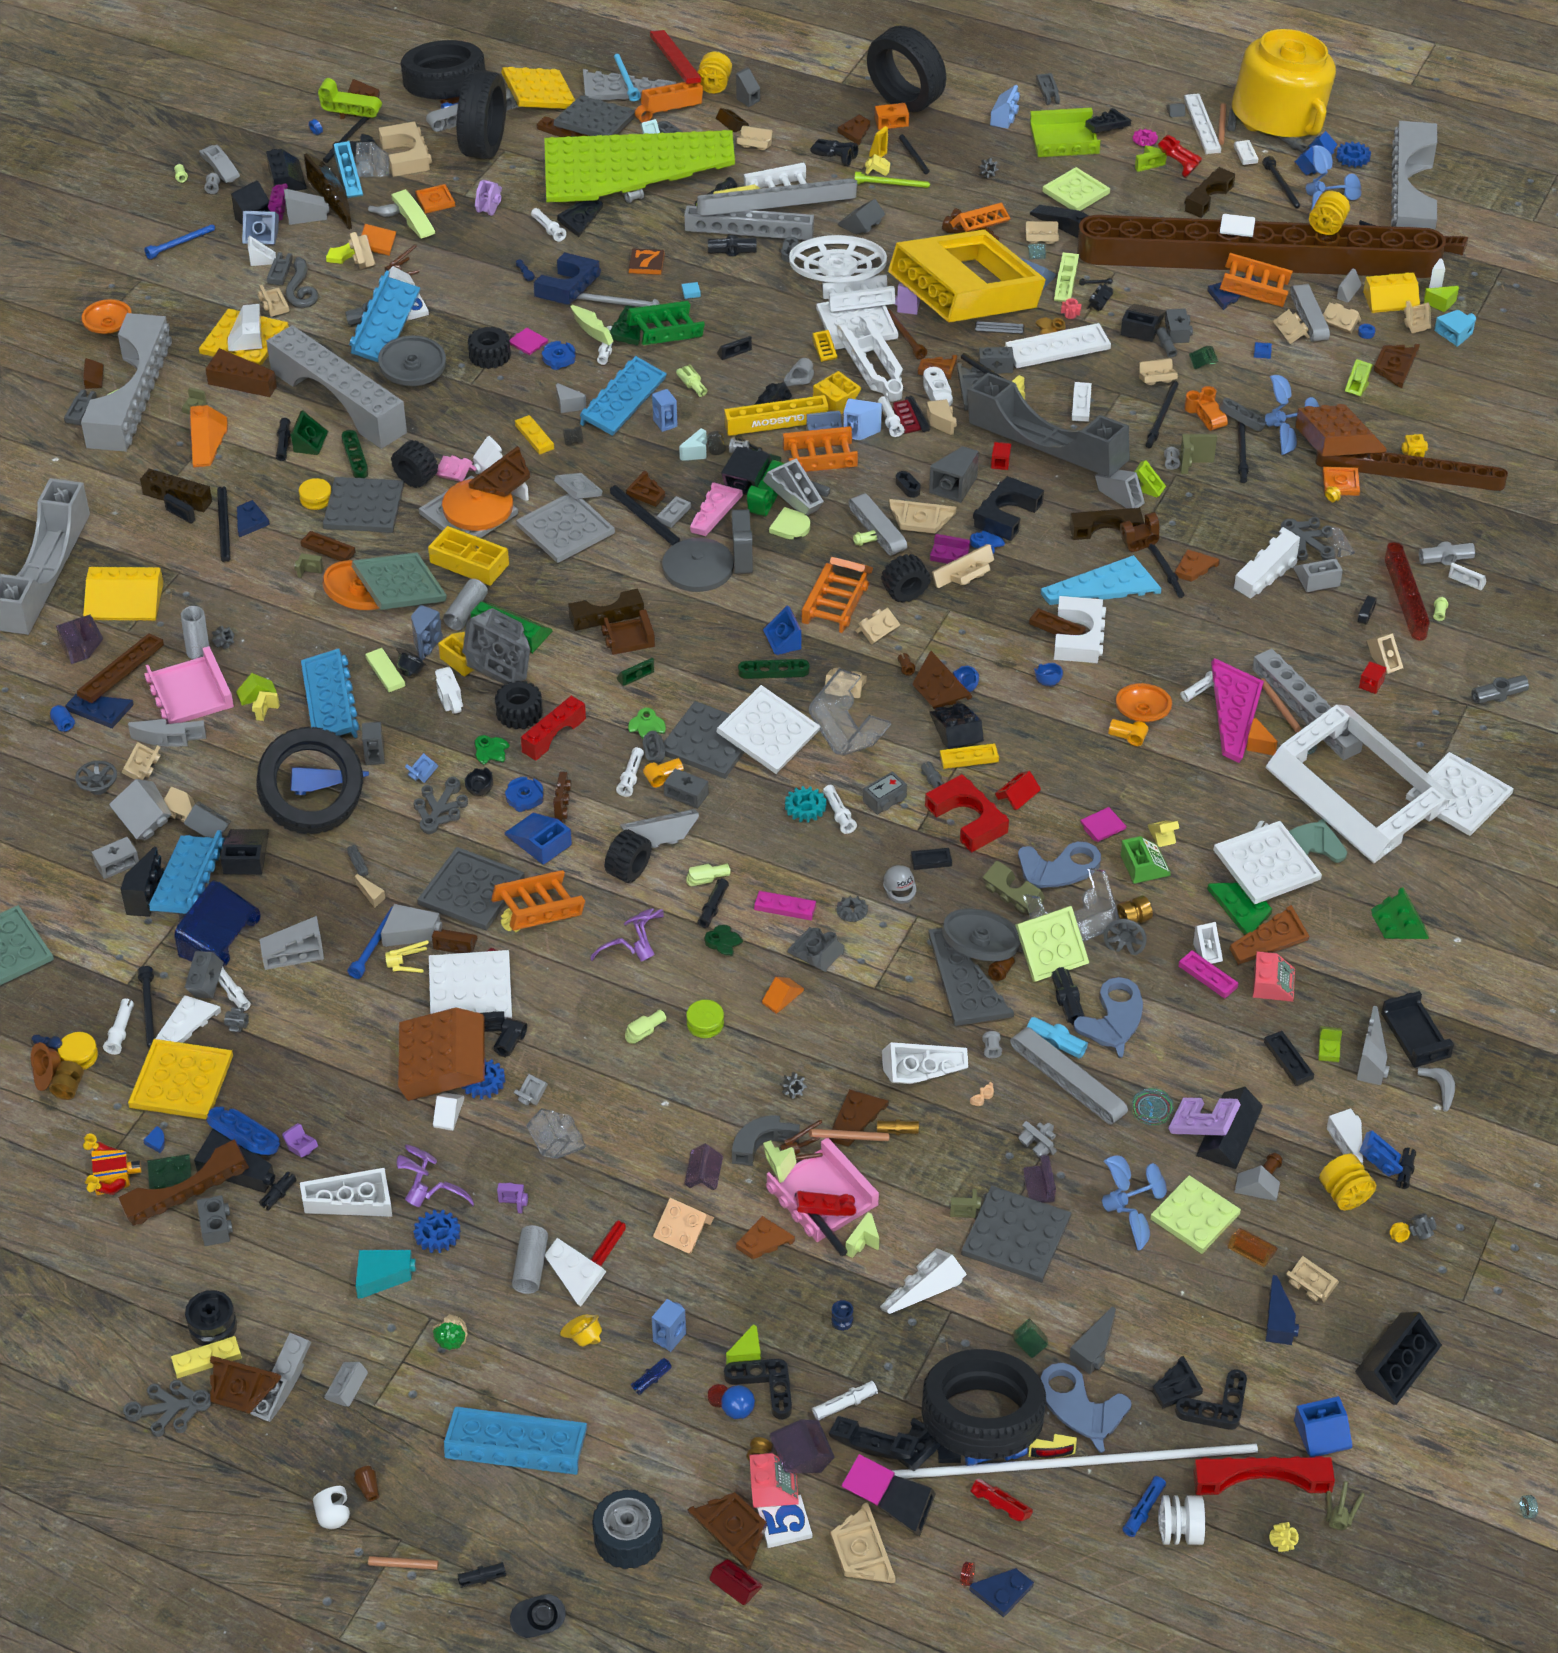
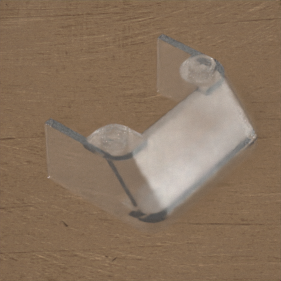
M839 668L811 702L809 714L814 722L821 726L819 730L833 752L844 756L872 747L888 729L891 722L869 715L860 727H857L848 710L854 702V697L850 690L859 681L861 676Z
M1088 869L1093 888L1088 889L1083 894L1084 908L1074 912L1083 942L1103 934L1109 923L1119 919L1105 870ZM1029 894L1023 895L1030 919L1048 913L1044 910L1041 897Z

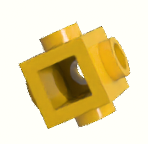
M1423 434L1405 435V441L1401 445L1402 453L1404 455L1424 457L1425 451L1428 450V443L1424 440Z

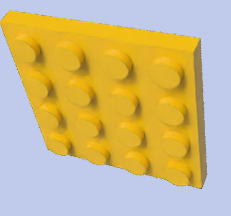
M502 67L501 73L518 107L567 109L575 101L560 70Z
M228 308L199 347L200 354L214 357L220 348L262 366L269 356L266 340L288 328V322L260 316L262 348L228 351V336L240 311Z
M154 1039L128 1101L129 1108L207 1119L209 1110L215 1105L233 1058L232 1050Z

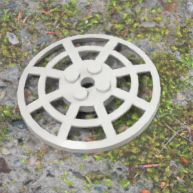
M830 235L808 239L797 244L790 252L789 262L793 270L804 277L824 282L842 283L864 280L880 273L886 266L887 255L882 247L872 241L854 236ZM824 244H849L847 250H827ZM814 246H818L820 252L814 253L809 257L800 254L802 251ZM856 246H861L873 251L874 254L867 257L855 252L854 249ZM820 256H824V257L820 258L819 261L814 260L815 258H818V257H820ZM852 256L858 257V258H860L861 260H858V261H857V260H856L854 257H852ZM796 257L804 261V268H799L794 263ZM880 257L882 264L877 268H872L871 260ZM866 263V269H857V266ZM809 264L818 266V269H810ZM854 273H861L856 276H851Z

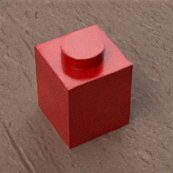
M994 442L991 469H1009L1011 444Z
M1369 661L1361 674L1359 688L1376 694L1385 680L1387 667Z

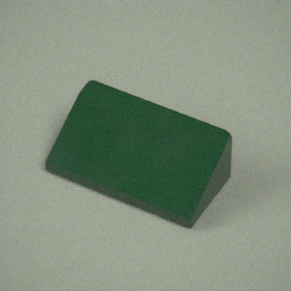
M650 658L620 672L617 680L622 686H625L654 673V659Z

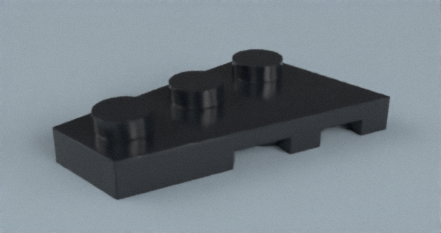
M1111 108L1108 113L1103 112L1101 116H1095L1086 120L1085 127L1092 133H1100L1102 131H1111L1117 128L1123 129L1124 127L1131 126L1132 120L1116 109Z
M599 199L580 201L558 214L557 220L577 237H580L603 208V202Z

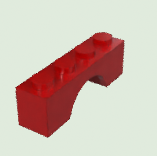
M572 695L569 696L521 736L522 753L537 761L549 751L551 741L559 730L566 726L575 729L586 720L585 703Z

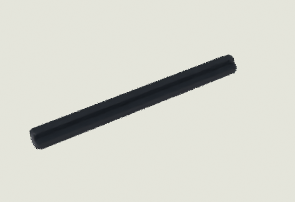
M617 485L610 488L611 495L672 546L680 542V538Z
M223 486L217 488L220 557L222 562H229L231 558L227 488Z

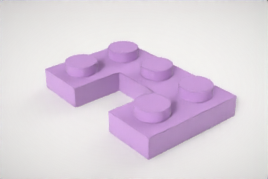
M1183 1098L1168 1129L1171 1134L1226 1136L1241 1104L1238 1099H1219L1212 1114H1201L1200 1112L1204 1106L1202 1098Z

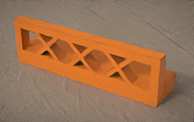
M1001 202L960 213L950 223L953 228L962 225L965 232H971L1008 222L1011 218Z

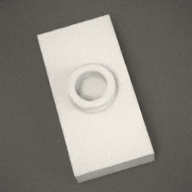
M1250 140L1234 142V148L1242 165L1258 163V157Z

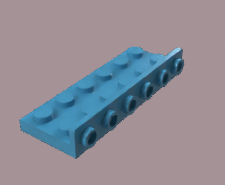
M387 270L384 276L381 275L379 287L374 289L373 299H370L367 305L368 310L363 312L362 322L357 325L356 335L351 337L349 343L352 354L378 362V356L383 346L391 340L399 338L420 293V287L389 277L390 271Z
M635 356L626 363L623 370L618 371L615 379H611L607 387L599 392L598 397L592 399L589 407L582 410L580 425L584 426L586 422H589L613 436L664 381L667 373Z
M335 649L301 660L311 728L327 729L339 736L351 732L353 737L357 738V730H360L357 719H355L357 717L356 709L353 706L355 699L353 694L350 693V691H353L350 680H348V678H351L348 667H346V665H349L346 655H342L340 649Z
M217 830L214 838L193 837L190 835L180 836L149 904L150 911L193 914L195 908L199 906L200 896L204 895L206 883L210 881V874L214 872L215 862L220 858V851L225 841V838H222L221 830Z
M455 1407L444 1440L445 1458L577 1475L578 1462L587 1431V1423Z

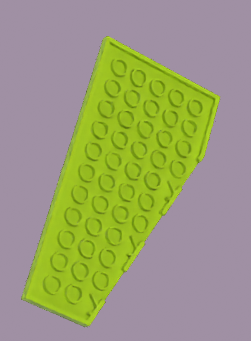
M732 130L544 138L546 202L598 200L600 196L620 191L626 193L645 188L647 184L693 176L694 172L714 167L720 169L735 165Z

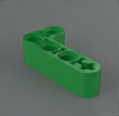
M772 460L758 487L751 486L749 488L747 503L750 513L764 517L768 515L778 494L763 479L767 472L785 464L784 462Z

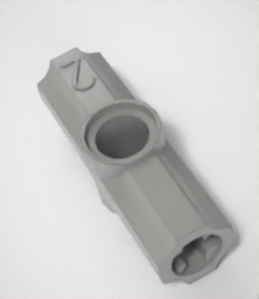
M1442 542L1437 547L1419 549V561L1421 564L1442 562L1444 565H1451L1456 560L1474 558L1475 547L1473 543L1452 545L1450 542Z

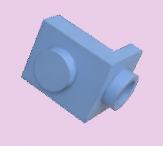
M424 753L412 767L408 764L405 766L409 770L408 775L415 781L420 779L423 783L427 781L438 767Z

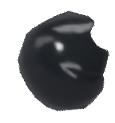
M487 767L484 769L475 768L467 774L464 780L466 790L475 796H483L489 793L493 787V775Z

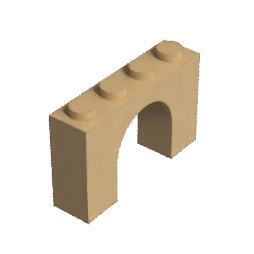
M415 121L378 128L383 150L402 146L412 148L406 152L388 155L393 177L430 170L429 164L432 163L431 155L428 154L424 137L421 136L420 127L416 126Z

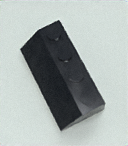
M1401 1312L1355 1372L1367 1389L1391 1404L1397 1405L1442 1344L1420 1312Z

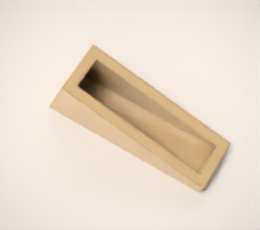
M355 875L356 885L374 908L385 899L384 890L362 876Z

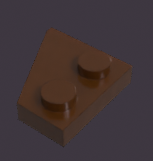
M859 114L839 126L838 133L860 145L862 137H865L866 131L870 128V120Z
M645 470L626 489V494L630 497L655 507L665 498V491L657 485L654 479L651 480L648 477V472Z

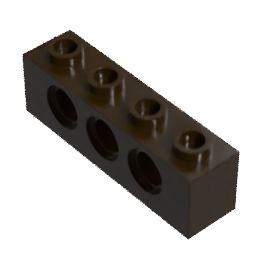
M148 469L140 478L143 495L164 501V496L168 493L192 506L194 510L203 513L213 502L210 486L153 469Z

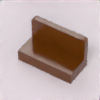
M444 929L441 931L434 930L432 934L433 949L454 953H473L478 939L477 935Z

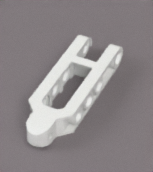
M866 316L859 320L861 331L864 334L860 338H856L846 324L837 325L839 339L870 389L883 393L885 398L889 399V402L902 399L903 385L900 376L903 368L872 319ZM874 350L891 380L887 382L884 377L876 374L873 364H870L866 358V352Z

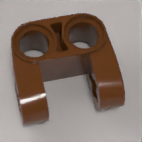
M1155 512L1145 514V523L1133 527L1129 520L1120 523L1121 538L1131 552L1145 549L1150 546L1149 544L1155 545L1159 541V520Z

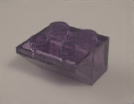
M91 614L56 626L59 642L71 664L88 659L103 640Z
M801 1419L770 1434L785 1473H821L835 1458L819 1420Z

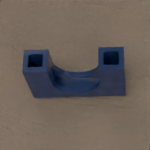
M563 253L557 259V272L559 275L571 278L557 279L541 275L534 281V297L570 305L600 276L601 268H599V261Z

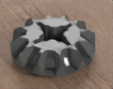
M850 895L848 898L843 897L837 903L836 911L841 919L856 922L862 920L867 915L868 905H866L865 900H860L859 896L852 898ZM850 905L855 908L854 912H852Z

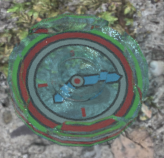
M1157 1088L1143 1089L1142 1092L1135 1094L1132 1101V1112L1135 1117L1148 1125L1165 1123L1171 1118L1174 1109L1172 1098L1170 1099L1165 1091Z

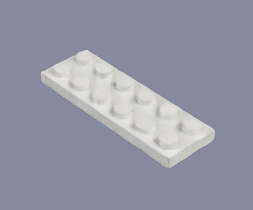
M1097 323L1005 342V347L1013 348L1014 365L1016 368L1108 350L1111 349V343L1100 324Z

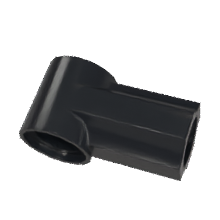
M507 1017L502 1025L501 1035L494 1045V1051L501 1057L506 1058V1056H510L517 1042L524 1039L527 1032V1023Z

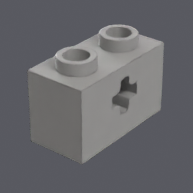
M128 837L92 851L94 864L103 879L130 869L139 862L137 851Z

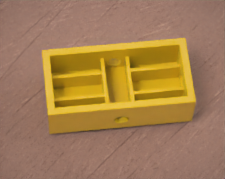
M447 526L428 547L430 563L468 578L477 579L489 586L493 584L509 565L507 548Z

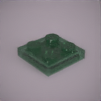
M190 1154L147 1160L149 1189L171 1187L192 1177Z

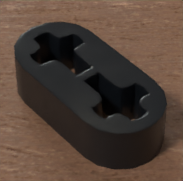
M899 471L896 474V485L906 496L911 498L918 497L921 489L920 483L909 472Z
M1367 596L1358 616L1359 623L1367 625L1377 602L1376 597Z

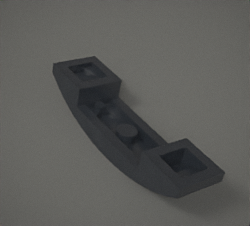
M841 1416L836 1418L829 1432L830 1437L846 1446L870 1455L889 1459H910L920 1441L918 1437L898 1432L897 1436L863 1428L859 1426L858 1421Z

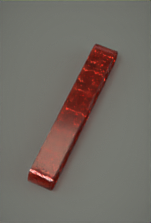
M1391 542L1387 545L1385 563L1412 638L1420 641L1425 640L1430 625L1426 609L1403 546L1400 543Z

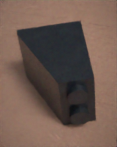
M737 446L721 472L724 485L740 489L744 495H747L751 486L758 487L772 462L770 454L765 451H755L749 447L742 448Z

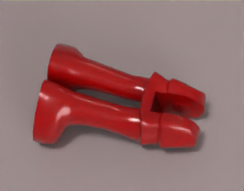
M1166 135L1158 143V147L1166 156H1170L1181 163L1183 166L1182 176L1187 178L1203 158L1182 147L1179 144L1180 141L1176 140V138Z

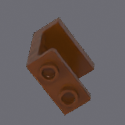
M646 609L639 611V619L609 624L608 618H604V625H601L603 636H606V646L611 649L612 655L655 647V635Z

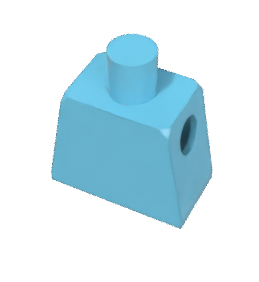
M1455 310L1437 317L1434 331L1455 346H1459L1473 334L1476 316L1473 313L1466 315L1460 310Z

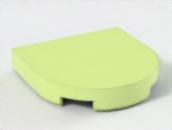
M784 507L769 528V533L786 539H794V537L799 536L804 537L810 531V519L802 512Z

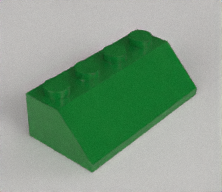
M480 601L470 612L471 618L493 608L522 623L523 633L527 638L530 653L532 654L553 632L547 626L492 603Z

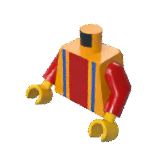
M91 1133L84 1137L83 1148L85 1150L94 1148V1151H91L93 1175H89L85 1181V1184H88L86 1187L88 1192L95 1190L96 1195H114L123 1188L130 1186V1174L142 1173L140 1160L128 1162L126 1151L97 1142L96 1136Z

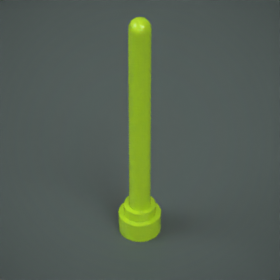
M855 171V180H857L858 185L864 182L922 188L930 187V183L927 181L865 176L862 172Z

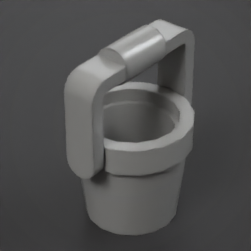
M807 358L799 359L785 376V384L787 386L810 383L814 376L812 361Z

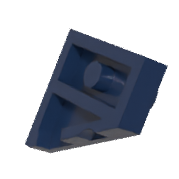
M253 500L237 506L239 537L270 525L269 519Z
M1015 1568L972 1583L969 1591L1004 1618L1033 1588L1034 1582Z

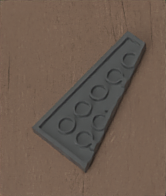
M942 928L930 929L928 935L954 1026L1014 1017V1011L1005 1004L1004 998L998 995L993 988V984L980 967L974 964L971 957L953 949L945 941L942 935Z

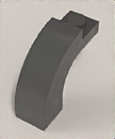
M777 1115L760 1117L747 1123L741 1128L734 1139L732 1164L753 1166L755 1153L764 1142L770 1140L771 1142H784V1140L800 1132V1124L781 1123L780 1116Z

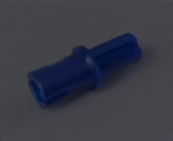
M663 1358L651 1369H646L645 1374L631 1384L633 1390H638L636 1393L641 1395L653 1383L657 1384L658 1379L672 1368L670 1362Z

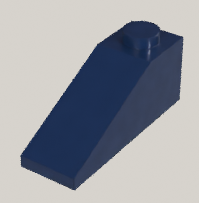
M1273 1275L1270 1286L1265 1341L1292 1345L1293 1337H1298L1299 1324H1295L1296 1314L1278 1276Z

